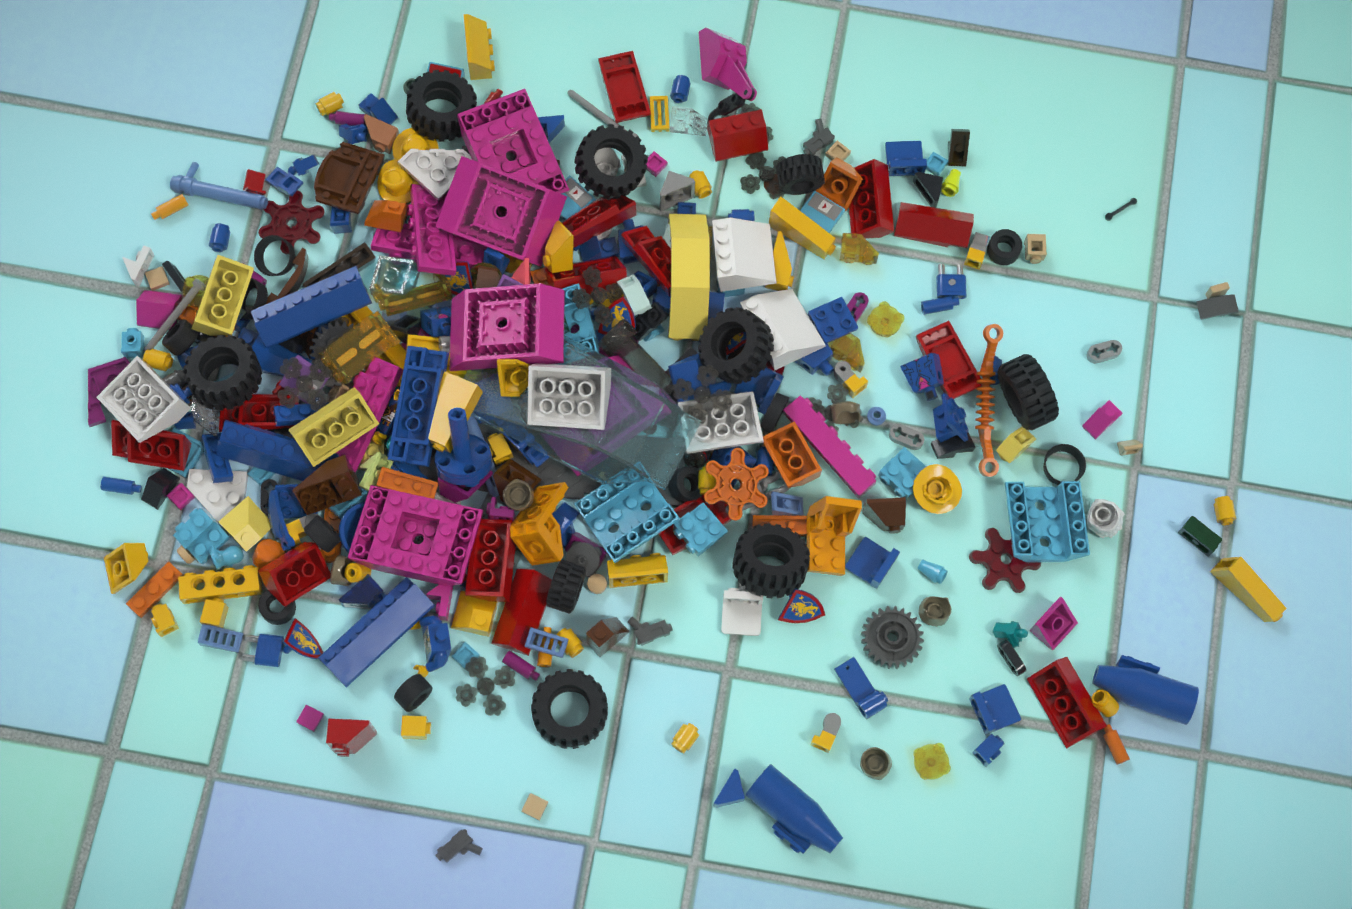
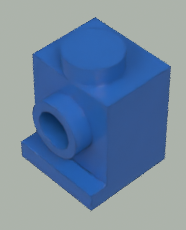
M991 734L972 753L987 767L992 762L989 758L994 760L1002 753L999 749L1005 743L999 736Z

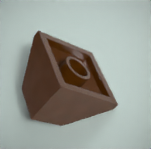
M509 459L493 474L502 502H504L503 490L512 480H523L532 487L533 492L542 480L512 459Z
M906 497L867 499L862 510L863 515L883 531H889L891 534L900 533L905 527Z

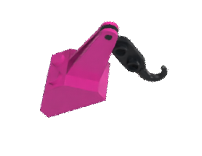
M705 27L699 31L702 80L735 92L720 101L718 107L710 112L707 119L708 125V121L714 120L716 116H726L745 104V100L753 101L756 98L757 91L744 69L747 63L746 46L732 37Z

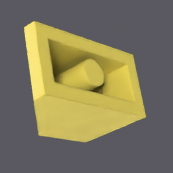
M1020 427L1011 433L996 451L1002 460L1010 464L1036 438L1028 430Z

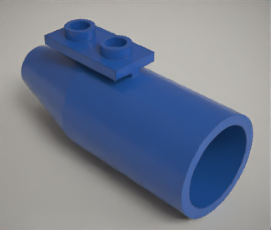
M1121 655L1116 666L1098 665L1092 680V684L1109 692L1111 696L1127 706L1187 725L1192 718L1199 694V688L1158 674L1160 667Z
M772 764L763 771L745 794L777 821L772 826L775 830L774 834L783 840L785 838L790 842L789 846L797 853L801 852L804 854L812 844L831 854L843 839L821 806Z

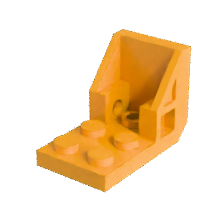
M565 482L536 487L532 505L528 509L520 511L510 525L511 539L532 566L559 562L564 556L560 525L552 513L556 510V506L564 498V494L569 488Z
M825 496L809 507L807 513L806 544L810 552V561L807 572L837 576L845 575V537L851 534L862 509V501Z

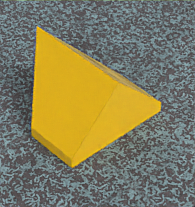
M497 359L501 397H520L528 387L530 364L517 359Z

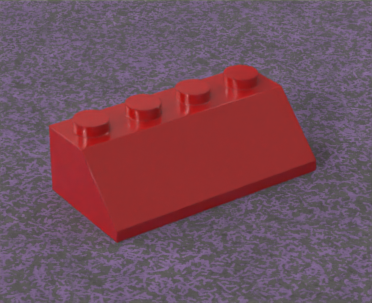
M872 159L854 167L863 180L849 206L851 237L853 239L881 238L894 232L888 165Z
M616 256L573 263V270L551 273L548 268L544 269L548 286L563 289L579 283L585 298L593 295L602 296V293L618 290L617 281L627 277L626 267Z
M481 519L469 558L466 596L490 602H510L516 544L510 536L512 520Z
M1068 657L1058 659L1026 678L1066 749L1107 727L1100 712L1093 706L1089 693Z

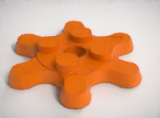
M735 448L731 451V461L728 465L722 466L717 461L711 460L705 466L706 472L716 480L715 487L704 494L706 503L715 504L717 501H725L729 507L728 516L733 521L741 519L743 514L742 508L748 502L758 508H763L767 505V497L759 492L757 484L759 480L768 476L769 470L764 464L757 465L754 468L748 467L744 462L745 452L741 448ZM733 479H737L740 482L738 490L732 488L731 482Z

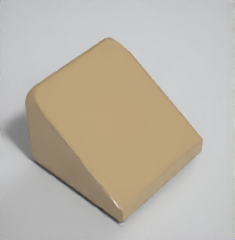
M1135 439L1117 443L1121 456L1138 453L1143 447V444Z

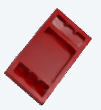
M628 51L598 58L603 83L615 122L619 123L650 116L651 111L634 52Z
M950 321L915 336L923 356L930 353L939 354L944 381L940 388L950 398L956 399L976 390L978 387H982V384L977 383V380L981 378L977 375V370Z
M704 495L697 500L687 501L673 509L681 518L686 513L693 511L701 503H704L723 526L731 521L725 512L728 505L725 501L708 504L704 499ZM673 524L659 533L672 556L687 549L685 546L686 542L683 539H678L674 534Z

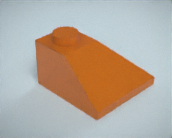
M836 157L830 162L824 174V185L817 189L816 192L847 211L863 178L852 165Z
M374 200L364 226L401 232L408 216V205L397 201Z

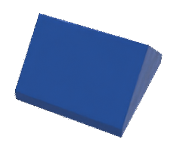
M699 353L668 366L678 402L707 396L709 388Z

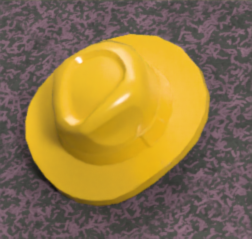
M409 128L402 131L396 137L392 148L394 159H401L410 149H439V145L436 139L434 141L429 140L427 136L419 135V131Z
M393 159L385 163L380 170L377 180L378 191L384 200L407 204L411 202V185L420 184L398 165L400 159Z
M934 464L925 467L917 474L913 484V494L917 503L923 509L930 513L943 514L953 510L959 504L962 497V487L958 477L952 470L946 466Z

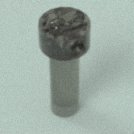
M622 319L600 340L598 346L609 357L618 355L664 401L675 391L671 376L634 339L638 331L626 319Z

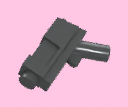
M822 119L815 120L817 130L812 134L814 137L803 143L804 154L815 155L817 151L827 147L835 139V135L830 132L828 127L824 129Z
M633 616L628 620V623L636 629L634 635L637 638V644H641V646L653 642L657 638L669 636L670 632L673 631L671 624H666L665 620L649 625L648 622L641 624Z
M464 829L455 834L443 847L441 846L437 849L438 853L435 856L439 861L444 859L448 863L460 852L462 855H465L470 851L480 856L483 848L473 844L474 840L468 835L467 830Z

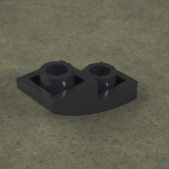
M654 302L651 305V309L642 315L639 314L635 318V338L637 341H641L669 317V314L659 302Z
M969 432L967 433L968 440L965 442L956 435L942 442L936 439L930 443L937 459L954 458L956 453L973 452L976 448Z

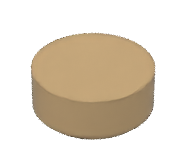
M182 545L177 549V553L187 564H191L195 560L194 556Z
M593 574L589 577L587 586L591 593L601 594L607 588V581L603 575Z

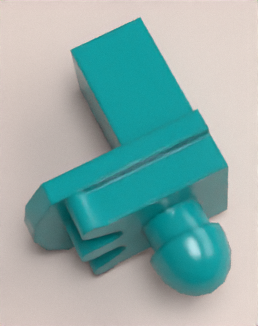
M1011 621V623L996 622L992 631L995 638H1008L1013 648L1019 647V642H1022V638L1028 636V631L1021 629L1019 623Z

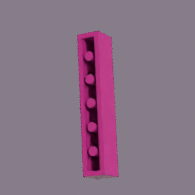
M800 395L783 409V414L791 423L795 421L804 438L859 499L876 484V475L870 468L867 470L862 465L864 462L857 454L854 456L851 453V447L845 440L841 441L837 437L838 432L833 426L828 427L824 422L826 421L825 417L819 411L816 413L812 409L813 404L807 397L804 399Z

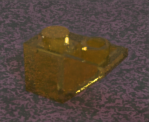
M842 234L840 261L846 263L861 262L865 265L877 263L879 253L861 234Z
M851 333L836 339L831 345L833 357L838 361L848 362L851 370L861 373L865 362L860 339Z

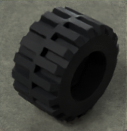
M798 154L783 159L776 166L779 189L786 194H807L821 188L825 183L822 160L816 155Z
M565 560L558 564L548 591L547 607L568 614L574 610L586 575V568L584 566Z

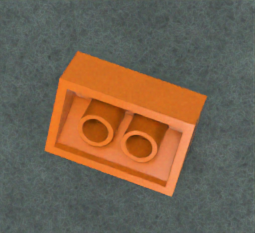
M795 421L763 436V444L787 488L802 486L820 477L822 469Z

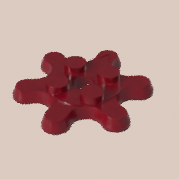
M298 190L293 196H289V201L285 205L281 206L269 200L264 211L271 215L272 220L268 225L262 226L259 229V236L262 239L270 235L280 236L290 242L293 248L297 241L307 240L311 244H317L321 236L312 228V223L317 219H321L325 214V210L320 205L305 208L302 205L303 194ZM290 220H296L297 223L292 228L287 225ZM282 241L280 249L282 253L289 255L288 246Z
M988 528L985 532V538L989 543L988 548L984 551L973 550L969 554V560L973 564H981L987 569V575L982 580L983 587L987 590H992L998 582L1007 581L1015 593H1022L1026 588L1025 582L1022 579V573L1025 570H1038L1041 567V562H1025L1013 557L1011 539L1005 540L1000 536L997 529ZM1006 554L1009 556L1011 562L1004 564L1001 561L1002 555Z

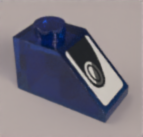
M368 574L338 600L346 608H372L386 594Z

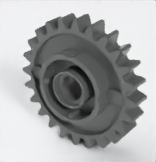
M887 606L885 611L879 608L878 614L872 612V618L867 617L866 622L868 624H863L862 626L866 631H862L860 634L865 637L861 640V643L866 644L863 651H869L867 657H874L873 663L880 661V667L887 664L888 669L892 665L898 669L900 664L906 667V661L912 663L914 661L913 657L917 658L919 656L917 651H921L923 648L919 644L924 642V639L920 638V636L924 632L918 630L922 626L921 624H915L917 617L910 618L911 612L905 614L904 608L901 611H897V606L893 610H890L889 606ZM890 633L896 635L897 641H890L887 635Z

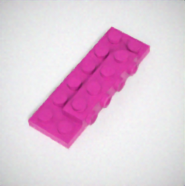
M412 184L410 188L411 205L408 204L407 215L411 216L408 220V229H412L409 235V243H413L410 256L414 257V262L417 263V271L455 276L456 261L453 233L435 227L448 192L438 201L421 185Z
M404 223L401 232L376 229L371 243V250L388 253L389 259H392L395 263H402L404 261L417 267L414 257L410 256L413 243H409V235L412 229H408V224ZM453 234L455 261H468L470 269L478 271L479 266L483 264L484 251L488 247Z
M373 356L366 373L360 371L359 375L354 377L353 387L360 392L377 421L380 422L404 369ZM377 426L336 452L339 453V457L346 455L355 473Z

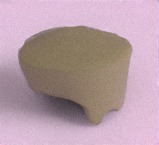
M845 401L830 406L832 419L835 424H848L856 420L860 421V404Z
M514 479L503 490V500L513 510L524 511L533 503V489L523 480Z
M338 555L332 564L330 572L331 584L350 586L352 582L346 579L345 568L354 561L346 556Z
M931 596L923 599L918 613L924 623L937 627L944 625L948 621L952 608L947 597Z
M870 747L863 752L860 759V767L866 776L875 780H882L892 767V759L883 749Z

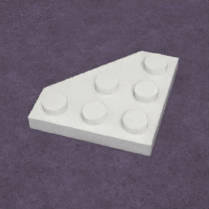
M410 149L398 161V165L439 201L449 191L461 156L469 159L472 158L464 149Z
M189 469L188 490L217 522L246 498L248 472L232 471L233 482L213 483L210 470Z

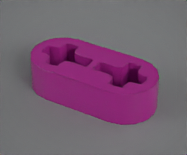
M862 292L854 294L847 304L850 312L854 311L853 318L856 323L869 302L868 296ZM863 299V303L856 307L857 300Z

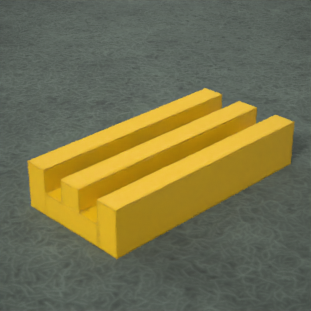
M650 96L651 132H655V130H659V132L666 130V132H669L668 96ZM654 101H657L658 125H655ZM661 101H664L665 125H662Z

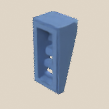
M202 624L198 644L200 646L239 653L244 634ZM208 631L211 632L209 641L206 640ZM219 633L217 643H215V635ZM224 635H227L225 645H223ZM232 636H235L234 645L232 647L230 646Z
M530 628L525 648L563 658L569 639ZM539 635L537 645H533L535 636ZM543 637H547L544 648L540 647ZM550 639H554L552 648L549 650ZM561 641L559 652H556L557 643Z

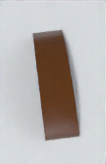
M302 247L293 260L295 272L277 296L271 292L268 296L267 304L299 290L308 268L306 249Z

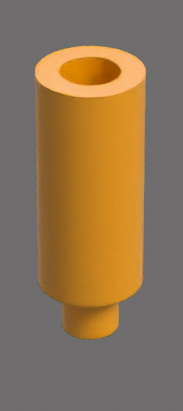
M180 194L156 207L157 211L151 213L154 220L160 217L164 219L189 205L183 194Z
M544 627L543 631L551 633L552 628ZM543 637L540 647L544 648L547 637ZM550 639L549 650L552 648L554 639ZM538 652L537 666L551 667L552 655Z

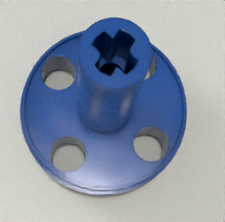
M458 407L453 408L448 412L453 449L451 453L445 450L443 452L436 450L435 466L440 479L448 483L475 487L491 470V450L482 438L469 434L465 410Z

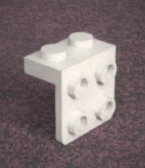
M738 588L724 590L721 632L730 635L759 636L761 633L763 595L760 597L755 595V592L740 591Z

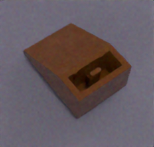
M346 455L325 462L293 489V493L307 515L362 496L359 479Z

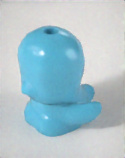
M213 546L209 553L216 570L221 569L222 566H229L231 568L234 564L241 562L244 557L242 549L238 546H230L223 551L217 550Z

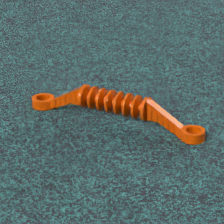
M998 324L987 325L983 330V337L987 341V348L980 372H977V375L982 377V379L977 380V383L982 384V387H978L976 390L982 392V394L977 395L976 398L981 399L982 402L976 403L977 406L981 407L980 410L976 411L981 417L975 418V421L981 422V425L975 426V429H978L984 456L978 468L979 472L985 477L995 476L999 471V464L994 459L991 443V430H994V426L989 425V422L995 421V419L989 417V415L995 413V411L989 410V407L995 406L994 403L989 402V400L995 398V396L990 395V392L996 390L990 387L991 384L996 383L990 377L996 375V372H993V361L998 342L1003 338L1004 334L1002 327ZM992 328L997 332V336L994 339L989 334ZM988 462L993 467L989 473L985 470V465Z

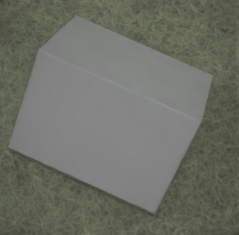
M668 171L660 192V211L662 212L678 205V202H685L694 198V179Z

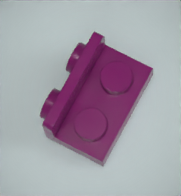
M492 497L491 503H487L488 519L514 521L516 518L515 512L507 506H500L498 508L496 497Z

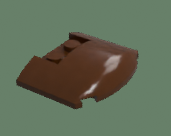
M342 142L339 149L331 150L317 171L314 183L316 202L359 214L365 206L366 198L377 175L380 173L385 155Z

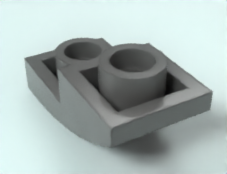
M1235 294L1196 301L1201 320L1239 313Z

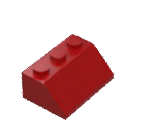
M762 109L708 121L707 131L715 162L768 151L767 129Z
M303 542L258 570L265 587L283 606H287L330 579V571L315 542Z
M328 719L326 744L334 753H337V756L349 757V754H356L377 735V731L370 720Z

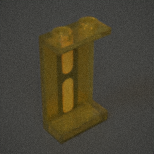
M432 273L434 283L388 295L384 294L378 283L374 284L373 298L375 303H378L380 310H383L388 317L451 300L452 292L450 282L445 275Z
M376 311L319 354L322 356L323 364L326 367H330L333 371L335 380L343 385L349 383L352 377L368 366L376 357L378 358L401 341L379 311Z

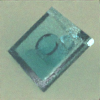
M379 255L369 290L406 295L416 287L420 272L417 271L416 262L411 259Z

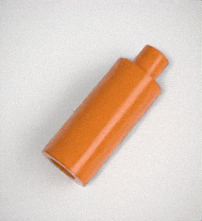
M1108 724L1104 728L1106 734L1103 737L1116 765L1130 760L1117 730H1113L1111 725Z

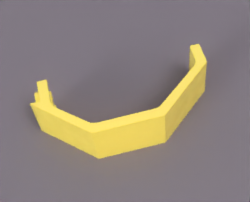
M669 214L671 298L668 338L677 341L683 339L699 341L700 335H703L704 332L702 329L708 325L710 251L707 217L700 214Z

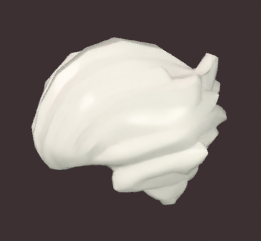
M602 148L595 153L594 160L599 170L606 175L616 176L621 165L615 151L612 148Z
M1098 498L1091 504L1088 515L1085 518L1086 525L1099 537L1112 538L1117 535L1118 531L1122 530L1125 513L1114 502Z

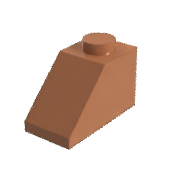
M365 114L364 120L373 147L381 153L386 152L390 154L393 150V143L399 135L398 128Z

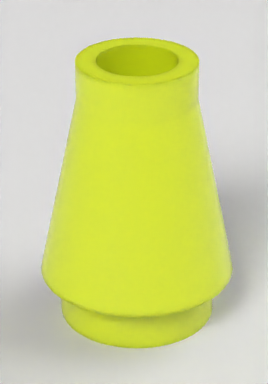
M952 169L942 183L941 192L945 196L953 197L959 191L961 172L957 169Z

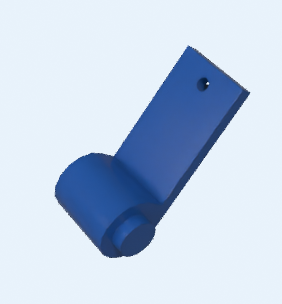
M855 657L834 669L859 711L866 719L887 707V696L883 691L879 692L874 689Z

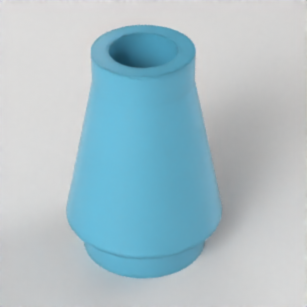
M924 559L917 568L935 584H941L948 573L944 566L928 562Z

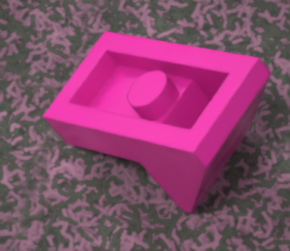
M1109 400L1101 408L1099 407L1082 427L1096 440L1123 412Z
M438 585L426 594L429 599L440 601L436 605V614L443 621H448L454 585Z

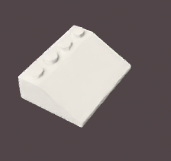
M736 218L712 220L717 278L720 291L776 284L770 224Z
M793 289L757 294L740 302L741 308L751 311L770 327L774 341L771 342L774 345V351L770 354L772 355L770 363L774 370L826 347Z
M138 356L97 396V399L140 443L179 422L191 409L151 366Z
M542 363L530 365L528 374L527 425L604 430L611 389V368Z
M753 391L678 402V417L687 454L764 442Z

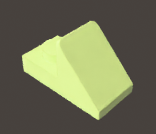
M381 452L374 454L359 467L366 471L359 486L369 492L370 485H377L381 468L390 469L394 461L387 460L388 457Z

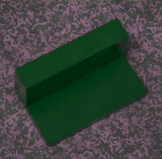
M1191 516L1178 531L1181 536L1208 557L1217 549L1222 541L1220 536L1194 516Z

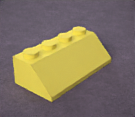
M217 255L191 329L210 336L232 335L254 268Z
M353 387L290 428L289 432L312 466L315 467L379 425V422L360 392Z

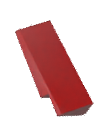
M623 195L619 199L611 198L610 200L600 197L561 222L574 236L573 248L636 216V202Z
M901 202L894 236L947 248L949 245L967 248L974 224V214Z
M647 226L623 232L621 237L625 246L670 297L671 248L662 236L654 237Z
M252 394L253 397L249 401H244V405L240 407L238 405L234 406V409L231 410L223 408V411H220L219 432H222L225 420L242 425L248 424L264 430L292 428L295 425L276 426L273 408L274 406L298 405L299 398L290 394Z
M111 421L112 456L128 458V462L185 470L192 444L185 435L163 430L140 443L119 421Z
M516 570L511 585L510 602H505L491 644L529 656L531 649L525 648V643L530 628L539 629L547 606L546 600L552 579L536 570Z

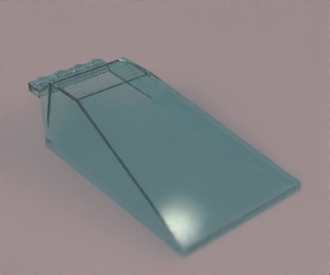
M507 320L500 321L498 327H505ZM565 335L564 363H557V365L611 368V389L604 430L527 425L528 387L520 397H501L498 368L468 370L463 379L477 384L483 391L471 414L472 417L602 485L648 481L666 490L702 422L685 413L658 383Z

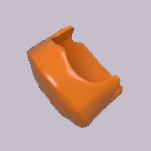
M263 539L257 544L252 560L254 565L260 569L284 555L286 551H283L279 542L272 539Z

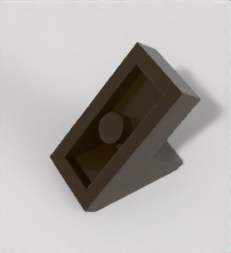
M951 129L950 141H948V166L966 167L970 139L969 129Z

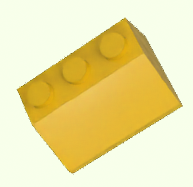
M464 14L470 79L492 78V71H495L494 60H490V55H493V45L489 44V39H492L491 28L487 29L486 21L469 14Z
M652 553L649 557L633 555L629 559H621L616 563L612 559L607 561L609 588L668 582L666 556L661 555V553Z

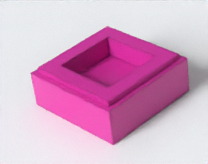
M654 151L648 157V162L646 163L647 170L656 177L668 165V162Z
M182 483L167 495L180 510L195 498Z
M305 705L296 723L315 732L324 713Z

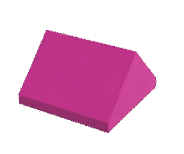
M144 290L136 300L137 326L159 329L181 302L182 295Z
M1059 597L1029 631L1049 649L1054 650L1078 622L1065 600Z

